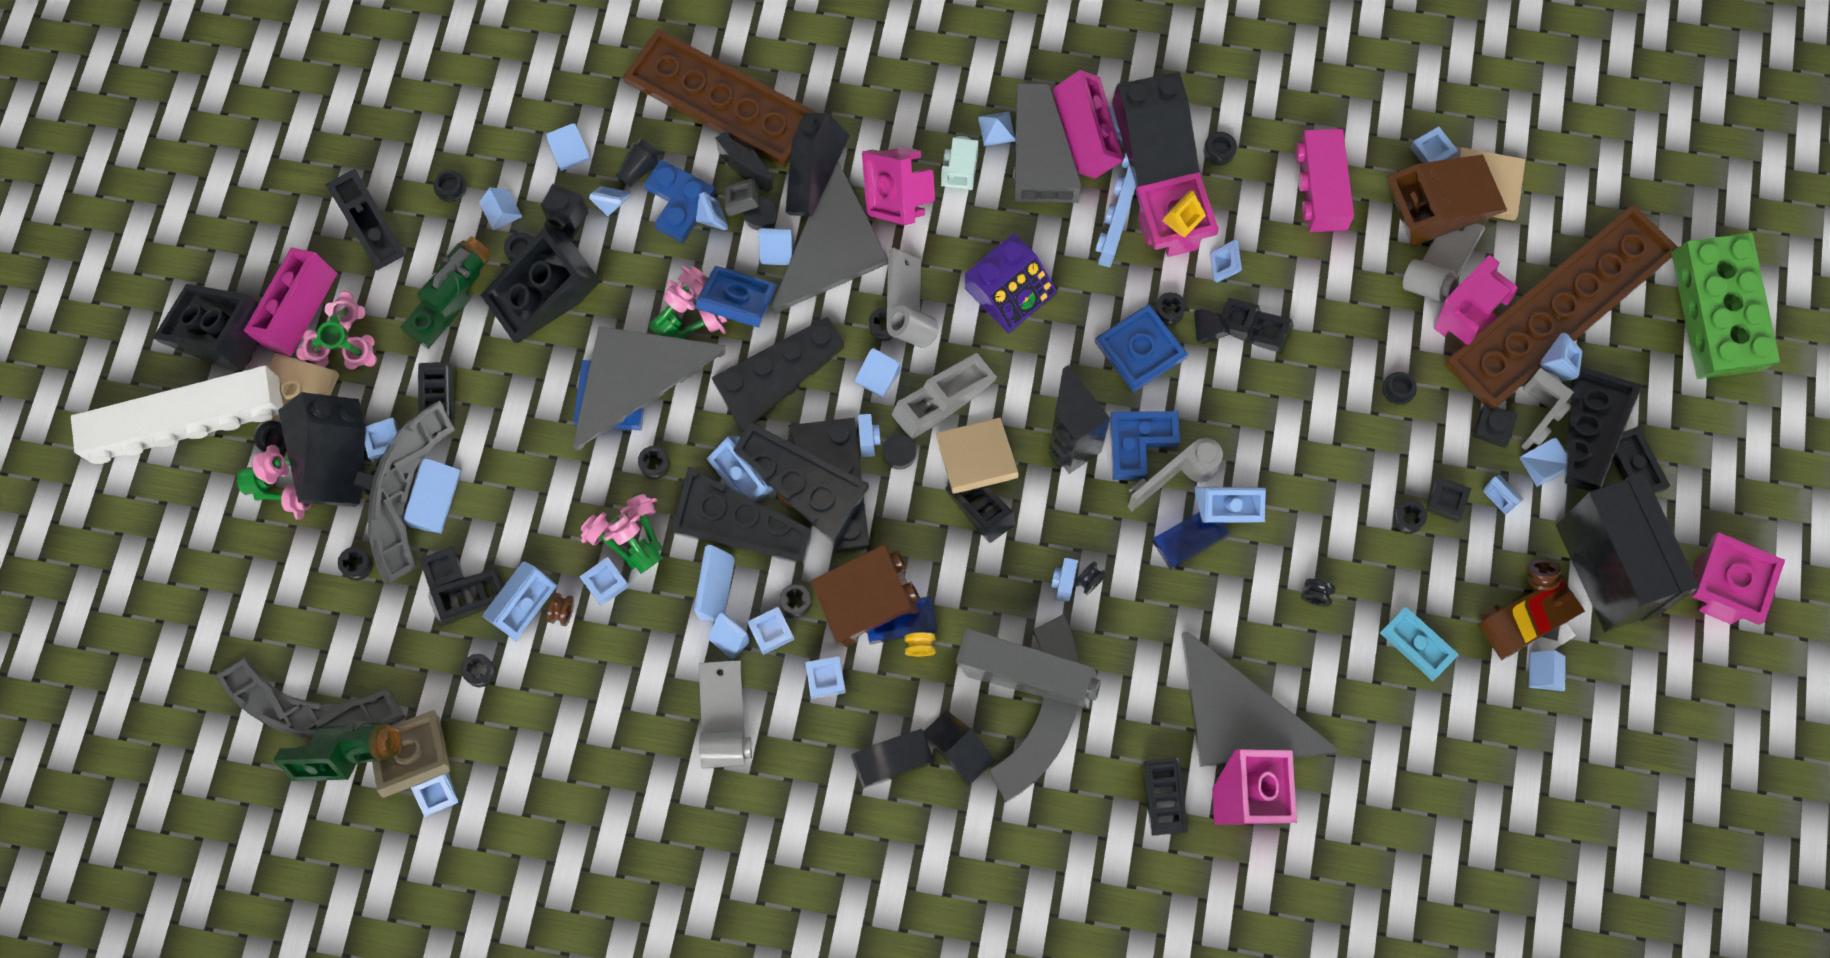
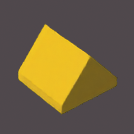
M1190 190L1162 221L1180 236L1186 237L1206 214L1194 191Z

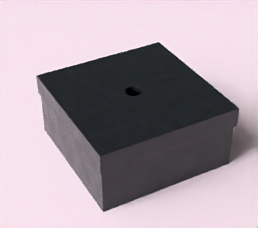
M1645 472L1629 476L1624 481L1589 492L1556 525L1604 633L1640 620L1643 622L1657 617L1699 588Z

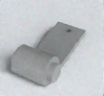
M1474 223L1435 238L1422 261L1414 259L1409 264L1403 279V289L1440 302L1446 300L1457 288V279L1482 236L1485 227Z
M891 248L888 255L887 331L892 337L920 348H926L937 338L938 324L935 318L920 312L921 259Z
M1209 438L1198 439L1149 481L1142 478L1129 490L1133 494L1131 495L1128 508L1133 512L1181 470L1195 482L1202 483L1211 480L1216 475L1223 458V451L1219 443Z
M741 660L699 663L702 733H700L699 738L701 767L706 769L745 766L746 759L752 758L751 737H745Z

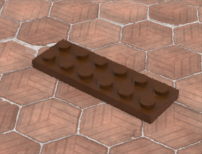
M658 28L623 76L625 83L720 134L727 132L735 142L750 150L754 149L756 153L784 168L790 162L792 139L798 129L799 122L805 113H817Z

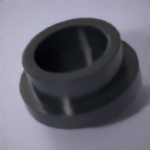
M451 170L439 173L434 182V191L437 197L445 202L459 200L467 189L464 177L460 173Z
M1395 372L1387 376L1383 382L1382 391L1389 402L1396 405H1404L1415 397L1417 386L1409 374Z
M269 420L257 426L254 432V443L260 451L266 452L267 447L270 445L277 446L280 451L286 447L280 422Z

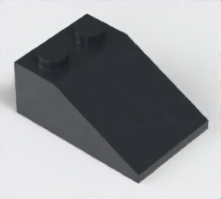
M1180 72L1117 84L1111 103L1136 188L1200 172L1189 101Z
M543 228L486 288L481 297L512 341L519 343L580 304L601 281L566 234Z
M186 284L153 336V339L219 367L242 372L251 361L253 353L259 345L257 341L244 331L259 303L248 294Z
M301 392L278 409L298 503L356 507L360 504L361 491L354 485V481L358 471H363L366 433L359 399Z

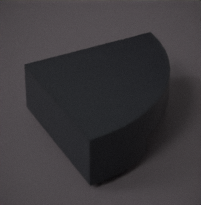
M1205 309L1194 311L1197 342L1206 344L1230 335L1227 322L1218 314Z

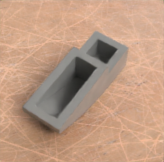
M975 353L928 379L923 388L899 400L892 416L911 439H914L979 395L996 381L997 376L979 354Z

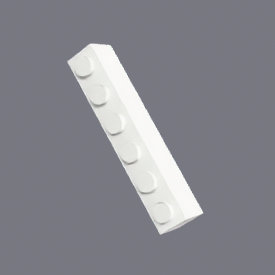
M261 366L71 415L74 452L90 463L103 464L109 462L113 457L138 455L144 449L155 446L169 447L174 445L175 441L186 438L200 439L206 437L208 433L217 430H235L241 424L248 422L269 421L273 416L279 415L278 409L283 406L279 376L267 366Z

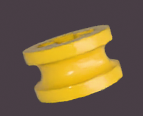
M911 633L905 635V642L909 645L905 648V655L922 657L936 654V648L932 646V642L935 641V635L932 633Z

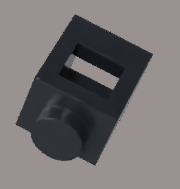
M552 183L541 203L542 210L546 216L545 228L566 234L569 238L574 239L588 214L582 195Z

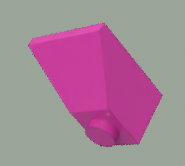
M1235 750L1212 788L1214 825L1297 823L1292 750Z

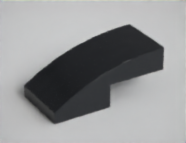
M727 132L715 137L718 153L739 176L745 180L755 178L759 188L767 192L773 189L771 175L754 149L742 156Z
M1228 298L1220 316L1227 322L1231 336L1278 353L1283 352L1294 327L1292 319L1261 312L1257 304Z
M922 729L880 742L851 755L863 788L895 779L900 774L929 766L934 762Z

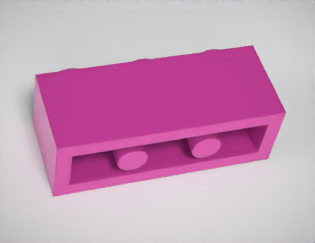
M1079 70L1054 87L1052 92L1077 173L1096 179L1123 162V154L1101 78Z
M1343 129L1304 130L1300 143L1295 145L1296 162H1301L1302 172H1299L1298 186L1299 190L1304 191L1305 201L1302 203V218L1304 221H1308L1309 232L1347 231L1354 218Z
M291 247L244 331L267 351L292 356L338 273L315 252Z

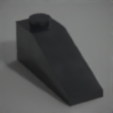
M805 113L792 139L785 210L788 215H813L850 137L829 113Z
M356 169L325 184L377 271L406 255Z

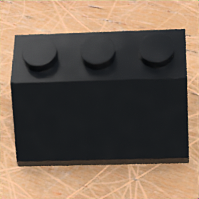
M1067 365L1062 370L1049 455L1059 468L1064 467L1070 474L1102 452L1110 417L1071 367Z

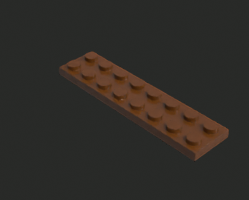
M1632 204L1476 335L1469 345L1466 344L1451 356L1444 365L1483 404L1487 403L1494 410L1535 375L1541 368L1540 363L1561 333L1568 334L1573 341H1576L1671 260V252L1678 248V246Z

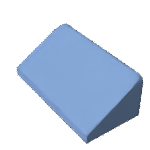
M728 436L708 456L707 460L730 489L759 502L774 491V489L735 455L733 449L741 437Z
M423 458L404 515V522L411 528L442 534L461 470Z
M1195 487V496L1202 522H1265L1266 488Z
M708 544L705 546L694 611L698 619L716 621L717 616L721 612H726L735 559L731 554Z
M522 562L482 616L517 641L558 585L535 566Z

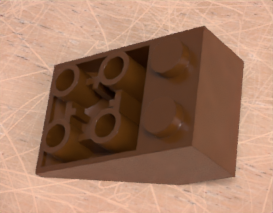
M1483 154L1420 163L1387 176L1390 196L1412 247L1507 211Z

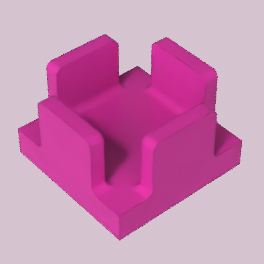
M899 147L886 151L873 149L862 151L867 216L908 225L915 223V218L925 215V208L917 206L934 202L935 190L933 170L924 169L912 172L911 160L921 158V150Z
M1200 172L1137 187L1136 196L1140 205L1138 221L1146 246L1153 245L1154 250L1166 248L1167 257L1195 251L1199 248L1203 238L1218 234L1219 228ZM1191 190L1194 191L1206 216L1186 237H1182L1162 220Z
M1489 255L1446 298L1434 328L1444 337L1451 332L1465 344L1469 345L1476 335L1497 319V316L1492 311L1501 302L1504 305H1508L1518 288L1498 272L1499 261Z
M1717 532L1712 536L1708 550L1696 559L1692 570L1699 588L1693 591L1692 597L1703 601L1699 611L1728 624H1733L1740 619H1746L1757 625L1764 623L1785 559Z

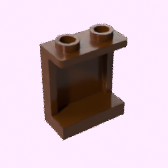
M882 545L811 580L837 644L848 647L859 642L858 636L903 614L919 612L916 603L920 600L919 594L911 581L907 582L903 571L907 567L898 550L894 552L888 546Z

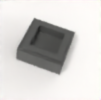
M755 178L725 187L724 209L728 216L759 207V185Z

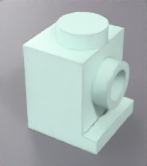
M965 136L953 138L951 150L945 149L941 171V186L973 190L978 158L977 140H972Z

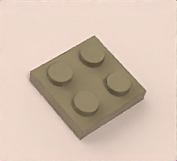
M432 710L388 727L387 729L394 738L393 748L385 759L372 762L377 792L382 798L451 772L440 717L436 711Z

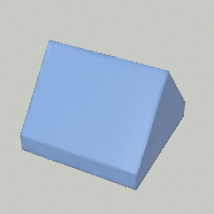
M489 187L479 202L492 230L522 217L509 189Z
M1556 650L1530 652L1528 688L1565 691L1566 656Z

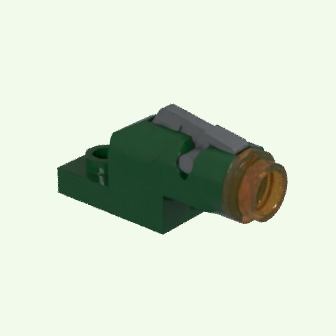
M470 236L466 241L462 240L458 243L417 292V297L421 303L400 328L427 349H430L470 301L466 291L479 277L481 269L488 262L486 258L490 255V251L480 241Z
M351 720L345 726L320 727L307 748H280L273 761L292 781L349 780L356 764L388 760L392 756L397 755L401 749L402 738L400 732L388 724Z

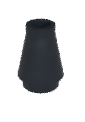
M640 138L636 144L632 143L616 177L631 188L636 181L658 164L657 159L661 154L652 145Z

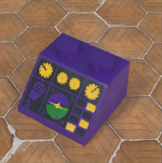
M1015 233L965 273V290L1008 334L1057 294L1056 288L1037 255Z

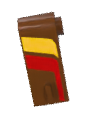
M1559 577L1560 583L1556 589L1547 591L1536 590L1503 609L1495 605L1480 615L1483 621L1477 626L1501 661L1585 612L1562 577Z

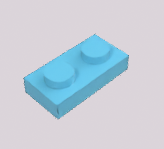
M1406 606L1380 632L1383 637L1431 681H1434L1459 655Z

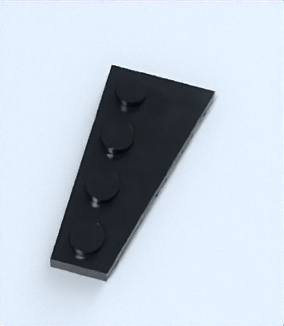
M1580 366L1578 378L1572 379L1571 390L1574 393L1571 395L1565 484L1590 492L1602 488L1639 396L1642 384Z

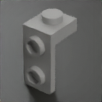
M1542 368L1535 373L1523 390L1550 410L1522 444L1521 448L1525 451L1533 443L1538 446L1543 443L1552 431L1547 427L1552 419H1555L1557 422L1561 420L1571 407L1566 402L1574 393L1562 384L1558 376L1551 372H1546Z

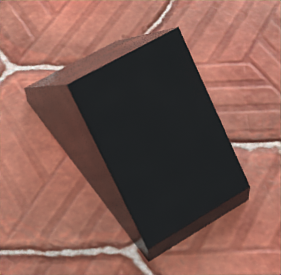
M947 710L923 731L927 742L969 786L995 762L973 730Z

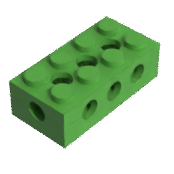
M1753 233L1687 241L1672 251L1671 254L1697 379L1757 372L1780 363Z

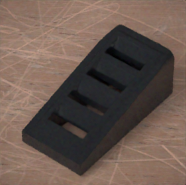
M432 362L418 364V408L420 412L428 407L429 403L441 401V403H445L444 409L454 426L457 371L452 363ZM430 389H444L445 393H430Z
M950 485L945 487L946 492L989 543H992L1014 527L1013 511L989 486L976 488L964 497L961 495L963 492L953 494ZM981 495L984 496V498L979 500L977 503L971 505V503L975 501L977 498H979ZM990 506L993 507L992 509H990L989 511H987V512H986L985 514H983L982 516L980 515V513L983 512V511H984L985 509H987L988 507H990Z
M496 568L429 589V601L439 627L486 610L502 590L503 585ZM488 581L493 596L488 598L482 584ZM474 586L479 597V601L474 602L469 588ZM456 593H462L466 605H459ZM446 597H448L452 608L446 611L442 601Z
M1179 758L1144 761L1141 767L1151 836L1187 833ZM1170 771L1171 777L1153 779V773ZM1173 786V792L1155 794V787ZM1175 800L1176 807L1158 809L1156 807V802ZM1177 815V822L1158 824V817Z

